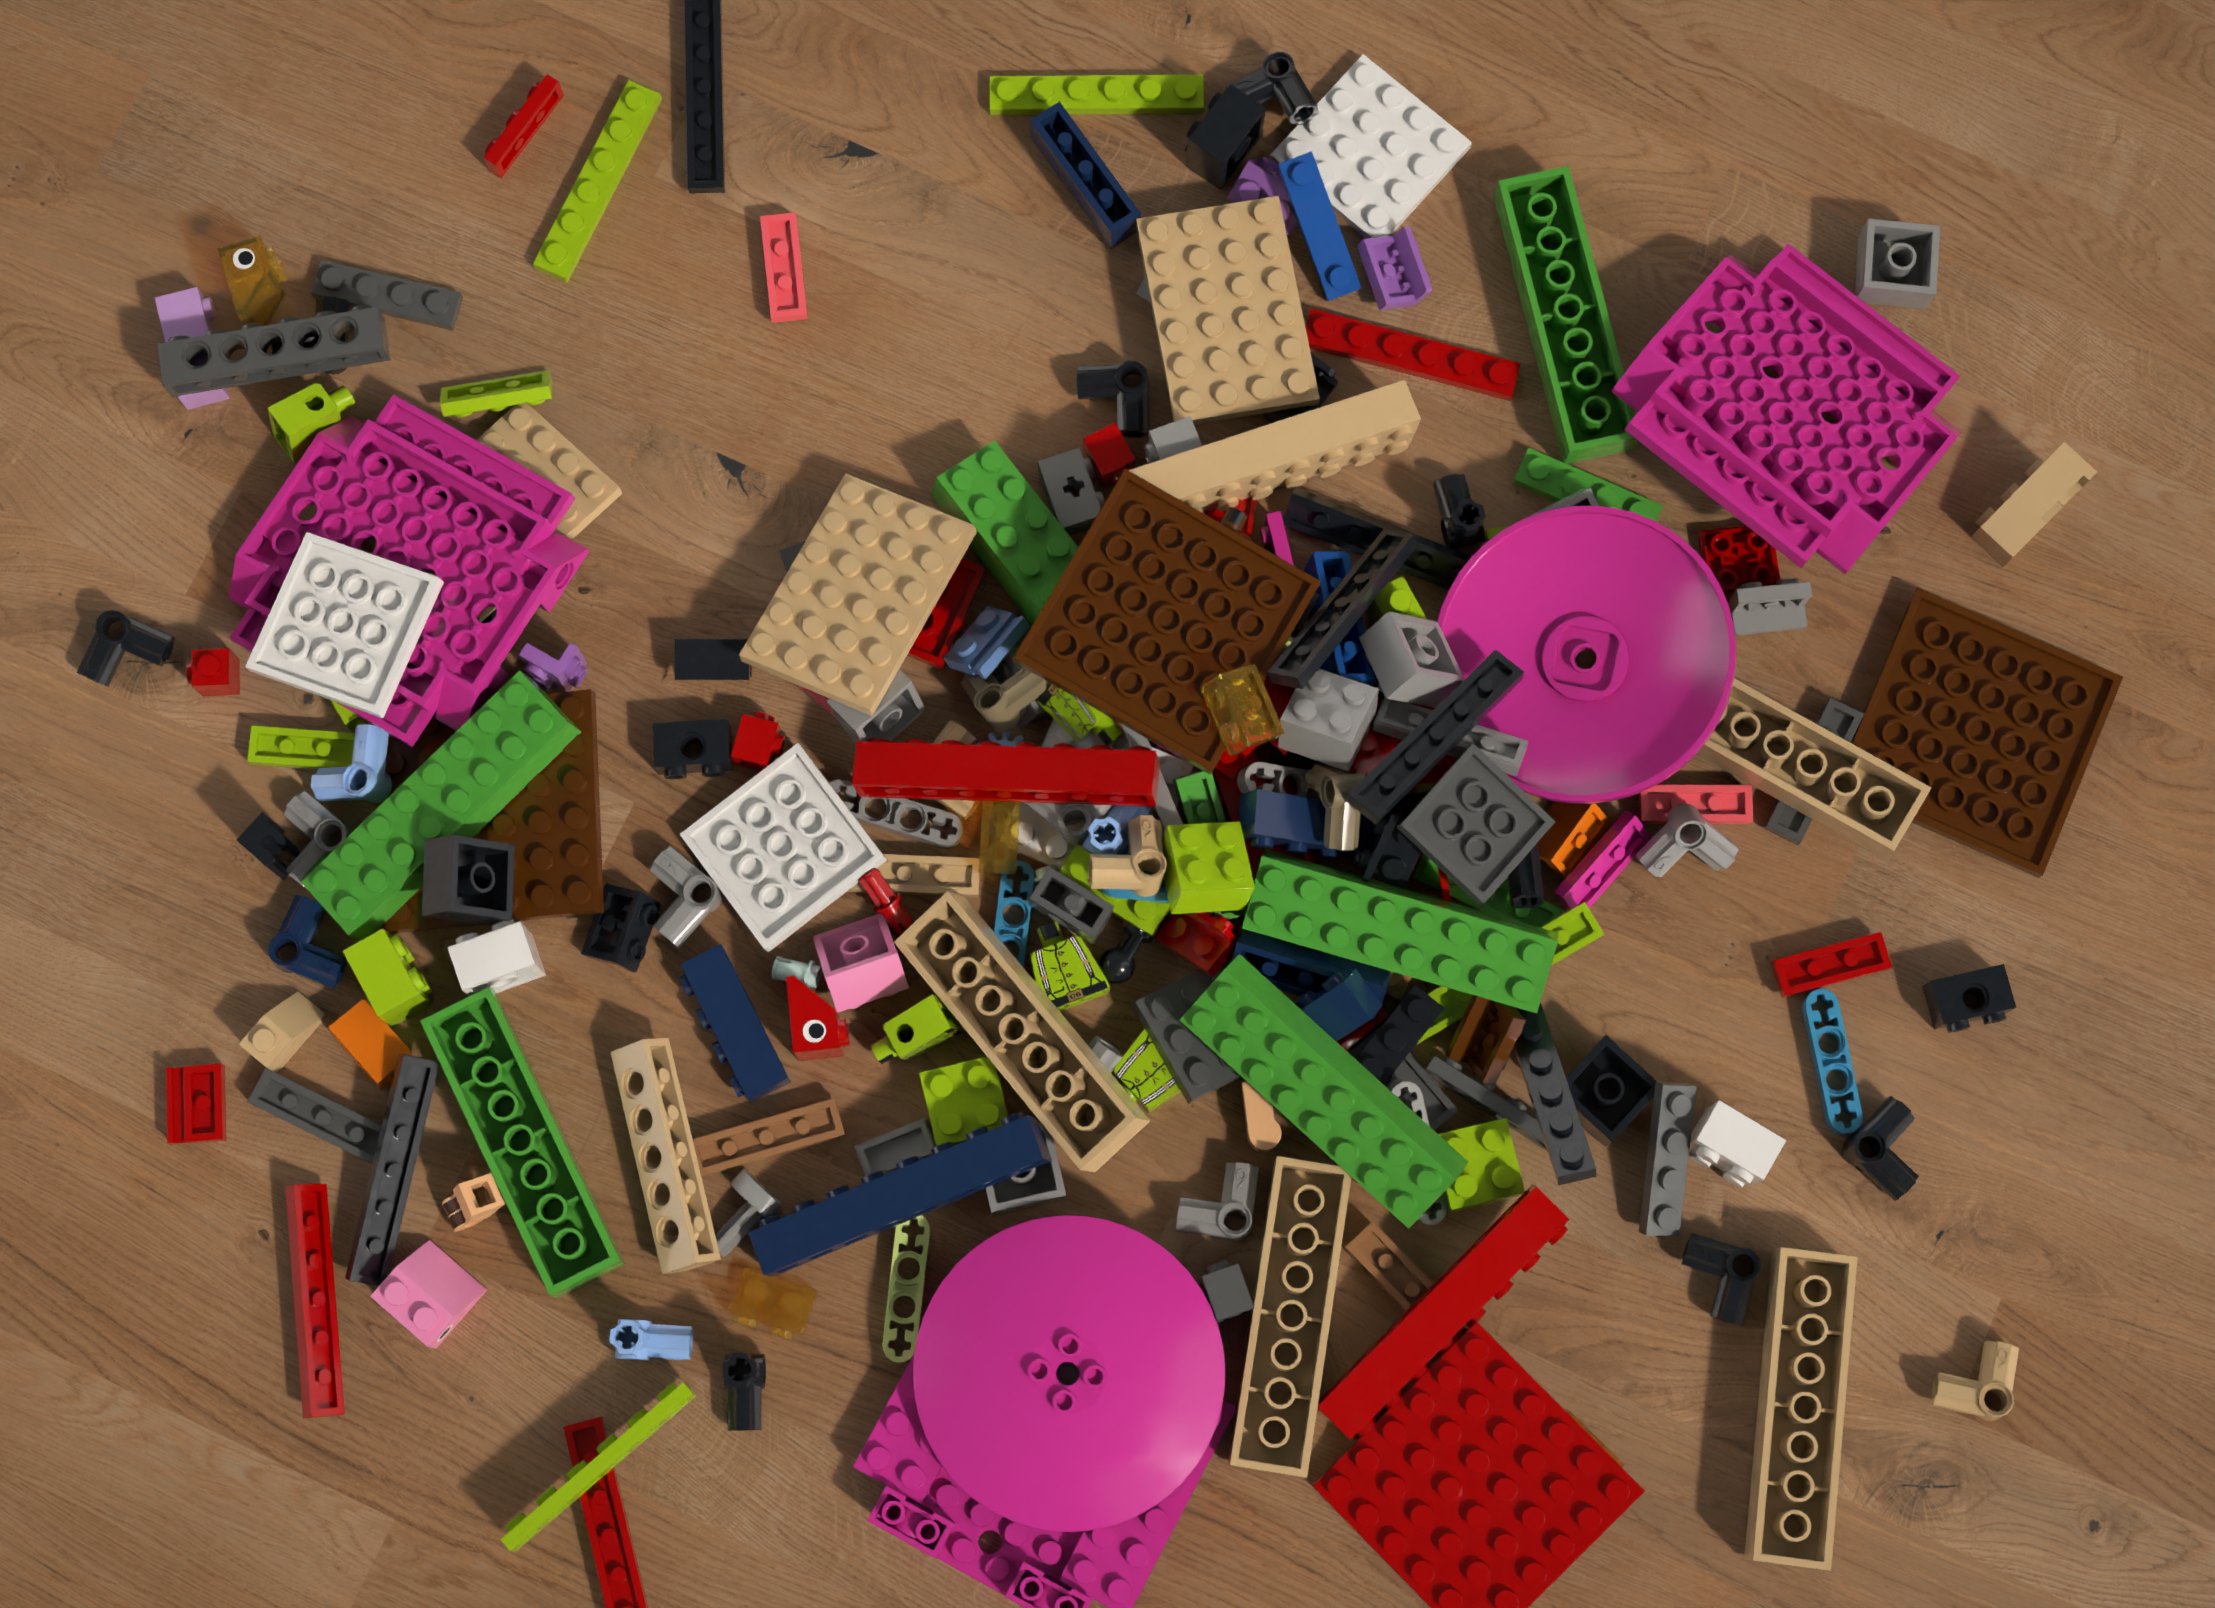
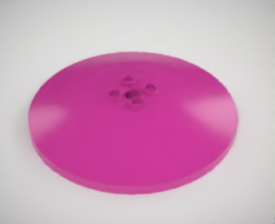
M1604 506L1556 508L1525 518L1502 530L1486 542L1461 569L1446 595L1437 620L1464 679L1495 649L1524 671L1523 679L1477 725L1529 741L1517 776L1505 774L1525 793L1551 801L1580 804L1614 801L1650 789L1666 780L1687 764L1710 738L1727 706L1733 686L1736 668L1734 624L1728 602L1712 570L1685 540L1670 529L1652 519L1618 508ZM1583 650H1590L1597 657L1595 664L1589 669H1581L1575 663L1577 654Z
M1070 1215L1043 1217L1012 1226L986 1239L963 1257L944 1278L929 1303L917 1336L913 1365L914 1395L920 1422L935 1456L952 1479L977 1502L1000 1516L1032 1528L1062 1532L1096 1530L1127 1521L1151 1509L1168 1497L1196 1467L1214 1434L1222 1408L1225 1390L1224 1350L1218 1324L1202 1289L1178 1259L1160 1244L1138 1231L1105 1219ZM1064 1362L1074 1363L1079 1369V1378L1072 1385L1062 1384L1057 1378V1369Z

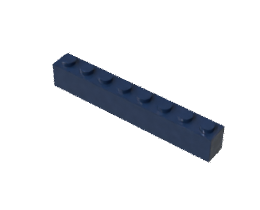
M1022 1112L1009 1115L1000 1120L1002 1126L988 1131L987 1127L976 1129L965 1135L967 1141L955 1146L952 1142L940 1144L931 1149V1156L919 1160L917 1156L907 1158L896 1164L897 1170L886 1175H884L883 1171L871 1173L861 1178L863 1184L852 1189H849L848 1185L838 1187L827 1192L828 1199L815 1204L814 1200L805 1201L792 1207L794 1213L781 1218L779 1214L760 1220L758 1222L759 1228L748 1232L763 1275L777 1276L1052 1161L1036 1117L1023 1116Z

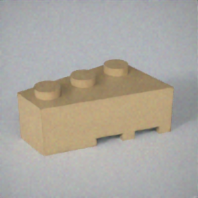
M2064 442L2045 462L2039 457L2025 471L2024 474L2028 479L2021 486L2014 482L2002 494L2000 499L2004 503L1997 511L1989 507L1975 522L1980 528L1971 538L2004 567L2097 471Z

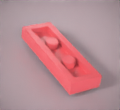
M796 212L760 216L772 323L808 319Z
M1655 785L1638 793L1639 821L1642 824H1666L1667 815L1670 810L1676 805L1683 803L1695 806L1700 815L1711 824H1751L1753 822L1752 785Z

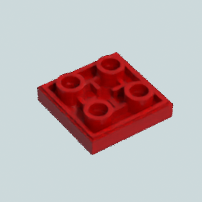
M1741 526L1698 532L1700 556L1712 570L1727 602H1729L1734 592L1740 589L1739 586L1742 584L1761 582L1763 587L1776 585V582L1780 580L1776 548L1749 527Z

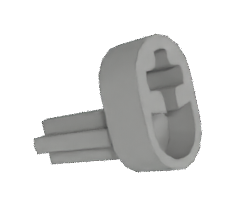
M744 1168L730 1184L747 1201L715 1234L719 1253L724 1257L734 1249L763 1216L765 1218L772 1216L782 1206L780 1201Z

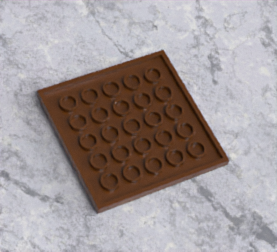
M1125 469L1012 661L1211 775L1265 681L1268 670L1277 660L1321 581Z
M1917 588L1911 597L1863 712L1864 716L1851 743L1931 787L1912 823L2040 878L2043 876L2123 676Z
M591 689L547 694L582 732L564 747L557 757L472 837L515 845L512 914L514 922L604 913L596 694ZM436 712L413 747L389 734L385 772L391 778L392 788L388 797L456 732L435 718ZM422 886L382 925V929H385L389 934L482 924L422 916Z

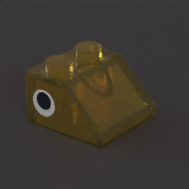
M261 236L218 248L237 316L243 325L258 323L263 326L268 325L286 295L283 281L288 280L284 264L281 259L278 260L274 247H267Z

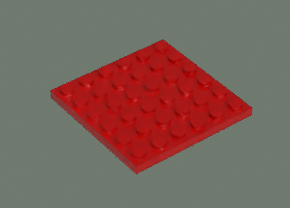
M1479 1322L1470 1327L1404 1393L1400 1400L1377 1420L1371 1430L1360 1437L1313 1484V1487L1431 1608H1528L1645 1492V1489Z

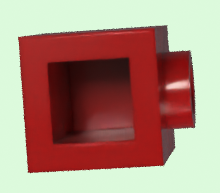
M1116 422L1083 438V451L1087 458H1090L1102 486L1110 483L1116 485L1125 469L1131 470L1135 468L1136 459Z
M230 648L192 650V662H187L186 676L188 683L192 684V687L203 697L240 695V659Z
M753 712V716L742 714L731 753L734 764L762 771L773 762L775 756H781L786 736L781 735L780 725L774 722L775 718L761 712Z

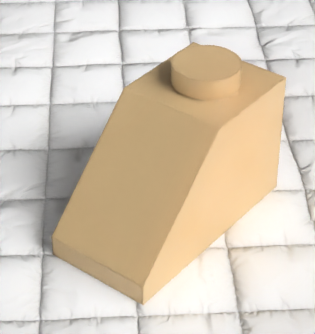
M297 991L264 1014L241 1040L239 1045L266 1068L278 1074L324 1021L327 1015Z

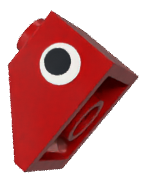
M786 977L794 1055L799 1061L844 1057L843 1047L850 1046L849 1028L846 1020L840 1019L837 1011L796 977Z

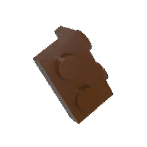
M1473 995L1446 1051V1055L1452 1060L1466 1062L1483 1083L1495 1085L1501 1071L1507 1064V1059L1517 1038L1522 1033L1526 1020L1513 1006Z

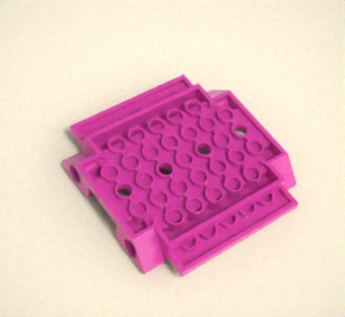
M1787 244L1759 275L1734 255L1725 257L1645 346L1611 391L1638 412L1626 426V432L1798 567L1802 568L1816 551L1843 574L1848 572L1962 433L1933 410L1960 378V375L1790 244ZM1704 322L1716 324L1721 333L1709 331ZM1763 367L1774 369L1779 378L1768 377L1764 373ZM1821 412L1832 414L1837 424L1826 422ZM1880 458L1891 460L1895 465V470L1884 467Z
M393 394L375 422L368 419L364 424L350 416L319 432L235 556L229 599L248 611L229 639L252 653L306 532L360 550V546L365 540L376 539V547L370 554L425 573H436V576L444 583L384 718L338 702L336 703L413 747L435 712V718L457 731L499 691L508 677V674L500 667L505 657L538 607L550 613L590 552L584 546L559 532L553 534L576 498L565 489ZM309 505H316V515L308 521L301 520L303 509ZM487 607H495L497 609L496 617L489 623H481L479 616L482 610Z
M913 1355L853 1466L887 1485L867 1521L994 1589L1024 1608H1089L1093 1599L1108 1608H1133L1237 1407L1223 1400L1216 1429L1198 1464L1168 1497L1151 1509L1127 1521L1096 1530L1078 1532L1049 1531L1016 1523L992 1512L966 1493L946 1472L935 1456L919 1419L914 1395ZM987 1530H993L1001 1537V1547L993 1554L983 1552L979 1546V1538Z

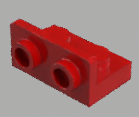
M1206 912L1171 914L1154 936L1161 945L1212 978L1233 953L1238 941L1231 931L1234 926L1230 921L1218 913L1212 917Z

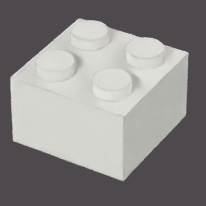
M512 919L499 922L492 926L493 931L480 936L476 932L469 933L457 938L455 945L447 947L461 989L468 996L489 986L496 993L546 976L533 935L521 921L514 923Z
M1719 1100L1705 1109L1691 1133L1689 1149L1691 1154L1689 1157L1706 1168H1710L1713 1165L1724 1172L1722 1177L1739 1188H1743L1744 1184L1751 1187L1765 1179L1786 1140Z

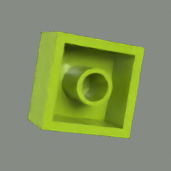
M1240 821L1167 825L1162 836L1163 855L1167 861L1164 882L1171 914L1244 910L1255 889Z
M381 929L343 950L377 1016L390 1026L394 1027L433 1005L428 997L433 990L424 974L419 973L416 967L411 966L410 963L415 960V957L405 940L402 941L398 934L392 936L385 929Z
M987 1056L919 1073L936 1146L946 1142H952L954 1146L967 1141L965 1136L967 1133L982 1127H987L988 1131L1002 1126L1000 1120L1008 1116L997 1068Z
M1507 1118L1439 1134L1468 1161L1457 1180L1444 1192L1447 1204L1446 1214L1520 1197L1525 1192Z

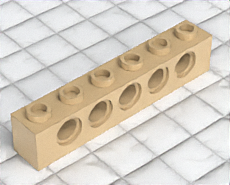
M669 1038L642 1039L610 1052L662 1274L689 1271L721 1260Z

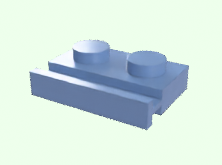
M987 606L962 637L955 642L943 659L951 669L973 676L978 674L982 679L986 680L1030 628V625L1024 616L1017 618L1011 612Z

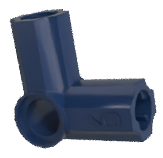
M295 895L277 936L273 937L269 943V956L276 967L282 972L294 973L335 990L343 977L348 961L345 957L311 944L326 910L315 900ZM287 945L296 946L297 954L293 959L289 961L279 959V951Z

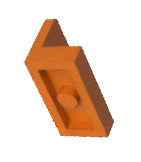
M1555 801L1547 811V814L1556 822L1537 842L1536 846L1539 847L1540 859L1544 860L1563 879H1566L1589 853L1611 823L1596 803L1580 804Z
M365 999L359 1001L328 1027L332 1036L381 1091L393 1081L390 1074L395 1071L399 1053L412 1055L410 1049L387 1023L377 1016L372 1006Z

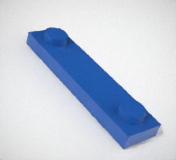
M1312 151L1277 164L1278 172L1325 300L1331 301L1361 289L1362 287Z

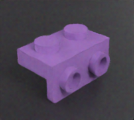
M1262 157L1260 160L1257 158L1248 160L1227 198L1236 203L1279 196L1287 236L1290 235L1297 221L1278 172L1277 163L1266 157Z
M1409 226L1402 227L1392 236L1363 239L1357 245L1379 311L1415 306L1431 293L1430 278L1422 262L1417 241L1414 239Z
M529 643L525 644L519 654L526 666L524 670L531 675L530 678L547 690L554 686L563 692H569L573 686L575 688L579 687L587 674L588 669L585 668L587 662L578 646L573 643L568 645L559 661Z

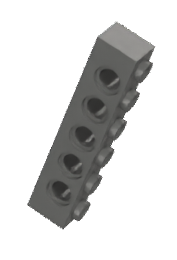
M370 305L355 306L351 311L343 313L323 311L315 314L313 318L301 320L296 317H287L280 319L277 324L265 326L251 323L242 326L241 330L229 332L220 329L210 330L205 333V336L193 338L174 336L169 338L168 342L157 343L162 384L172 397L391 360L385 319L378 307ZM355 331V335L351 340L346 342L339 341L344 332ZM308 338H319L313 347H303L304 342ZM274 343H282L278 352L266 354L269 346ZM245 349V353L240 359L230 360L234 351ZM208 355V360L205 364L197 367L193 366L198 357Z

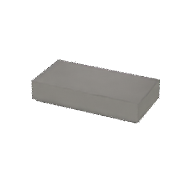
M923 1118L854 1147L865 1176L878 1171H883L884 1175L897 1170L896 1164L910 1157L917 1156L919 1160L932 1155L931 1149L936 1147L926 1119Z

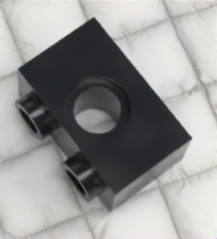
M728 719L653 723L654 767L659 775H664V778L672 780L683 779L687 777V773L702 772L704 777H719L724 775V771L733 770V760L731 758L732 736ZM691 743H699L703 746L701 754L695 758L684 756L685 748Z
M2004 964L1931 980L1922 986L1934 1030L1946 1027L1948 1033H1953L1970 1028L1969 1022L1983 1019L1984 1025L2000 1022L2007 1019L2005 1013L2016 1008ZM1964 992H1970L1976 997L1978 1004L1975 1010L1968 1008L1964 1004Z

